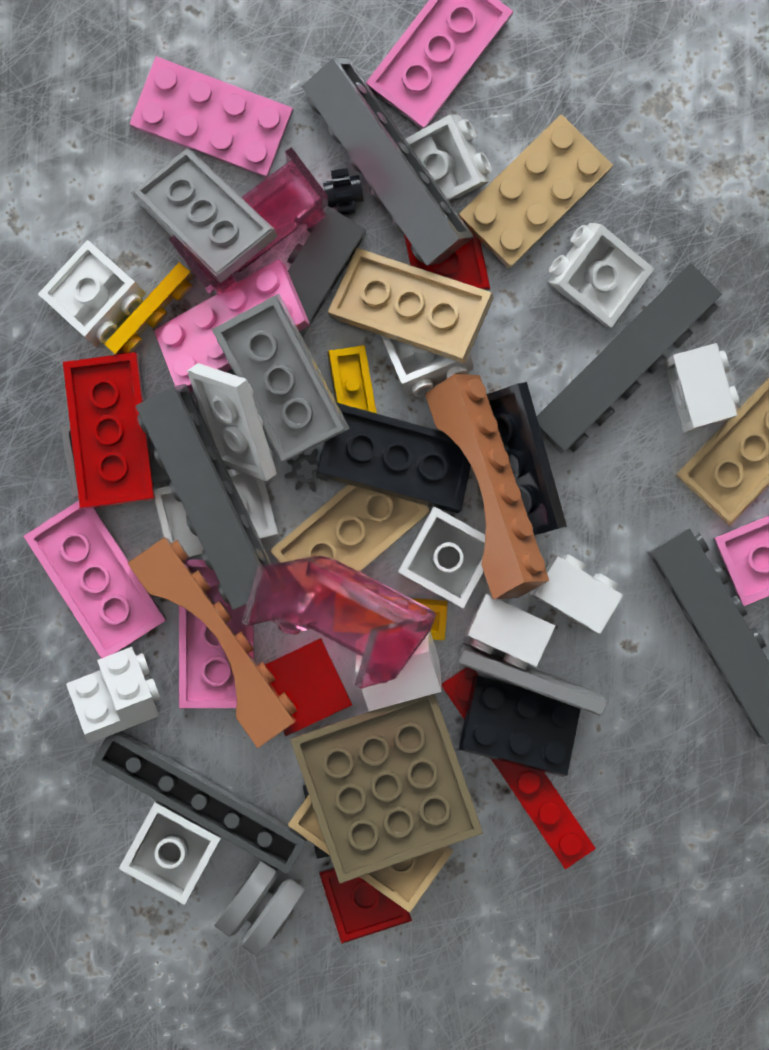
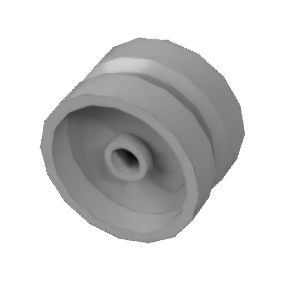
M263 860L259 861L214 925L230 937L236 935L244 923L249 921L251 925L242 937L241 946L256 957L272 938L275 939L294 912V906L305 890L304 887L293 879L287 878L280 883L273 894L270 893L268 890L277 878L278 869Z

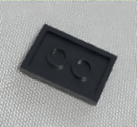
M476 676L473 677L458 750L562 777L568 776L581 709L519 686Z

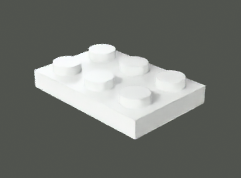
M200 363L188 369L187 372L203 420L225 466L264 481H268L276 475L277 472L272 459L273 452L267 443L262 428L263 421L257 412L253 399V389L248 380Z
M235 469L227 470L259 538L278 535L265 481ZM170 485L154 489L155 504L164 537L168 538L171 543L177 539L189 557L202 554L203 546L198 536H195L190 531L186 522V516L188 515L182 502H178L173 496Z

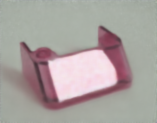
M292 147L285 151L286 164L241 197L275 229L278 237L223 282L219 283L183 247L175 235L169 238L176 253L208 294L216 291L219 296L237 283L234 279L236 275L304 224L311 228L327 215L323 209L328 205V195Z
M312 556L257 567L242 623L249 626L272 621L278 624L279 630L294 635L299 634L300 631L313 629L357 653L363 658L354 686L362 689L379 683H387L398 677L431 631L436 614L430 608L338 560L325 556Z

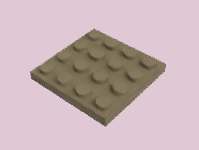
M435 694L368 711L290 739L339 883L483 834Z

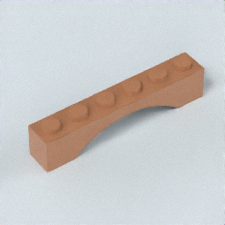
M453 374L426 392L425 396L436 428L447 434L461 448L479 482L486 521L485 548L481 565L493 600L519 598L549 581L544 559L540 554L533 533V527L528 519L521 498V492L512 472L509 456L505 451L498 430V424L493 416L486 395V388L482 383L480 375Z
M164 537L127 564L149 594L168 599L187 609L199 618L216 636L228 657L235 678L237 695L236 719L255 746L259 748L296 721L292 714L297 709L285 692L279 696L271 683L276 679L265 663L262 662L257 665L249 654L254 648L244 633L241 631L235 634L228 622L233 618L221 601L214 604L206 593L211 587L201 572L197 570L192 573L185 561L190 557L180 542L176 539L171 543L168 538Z

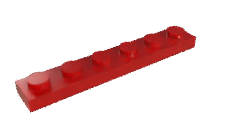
M468 667L463 668L441 683L442 688L464 720L473 677L479 676L476 670ZM490 758L565 870L596 849L545 772Z

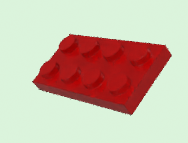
M132 352L63 362L80 509L156 500L148 435L139 425V412L136 408V405L144 402L138 354Z

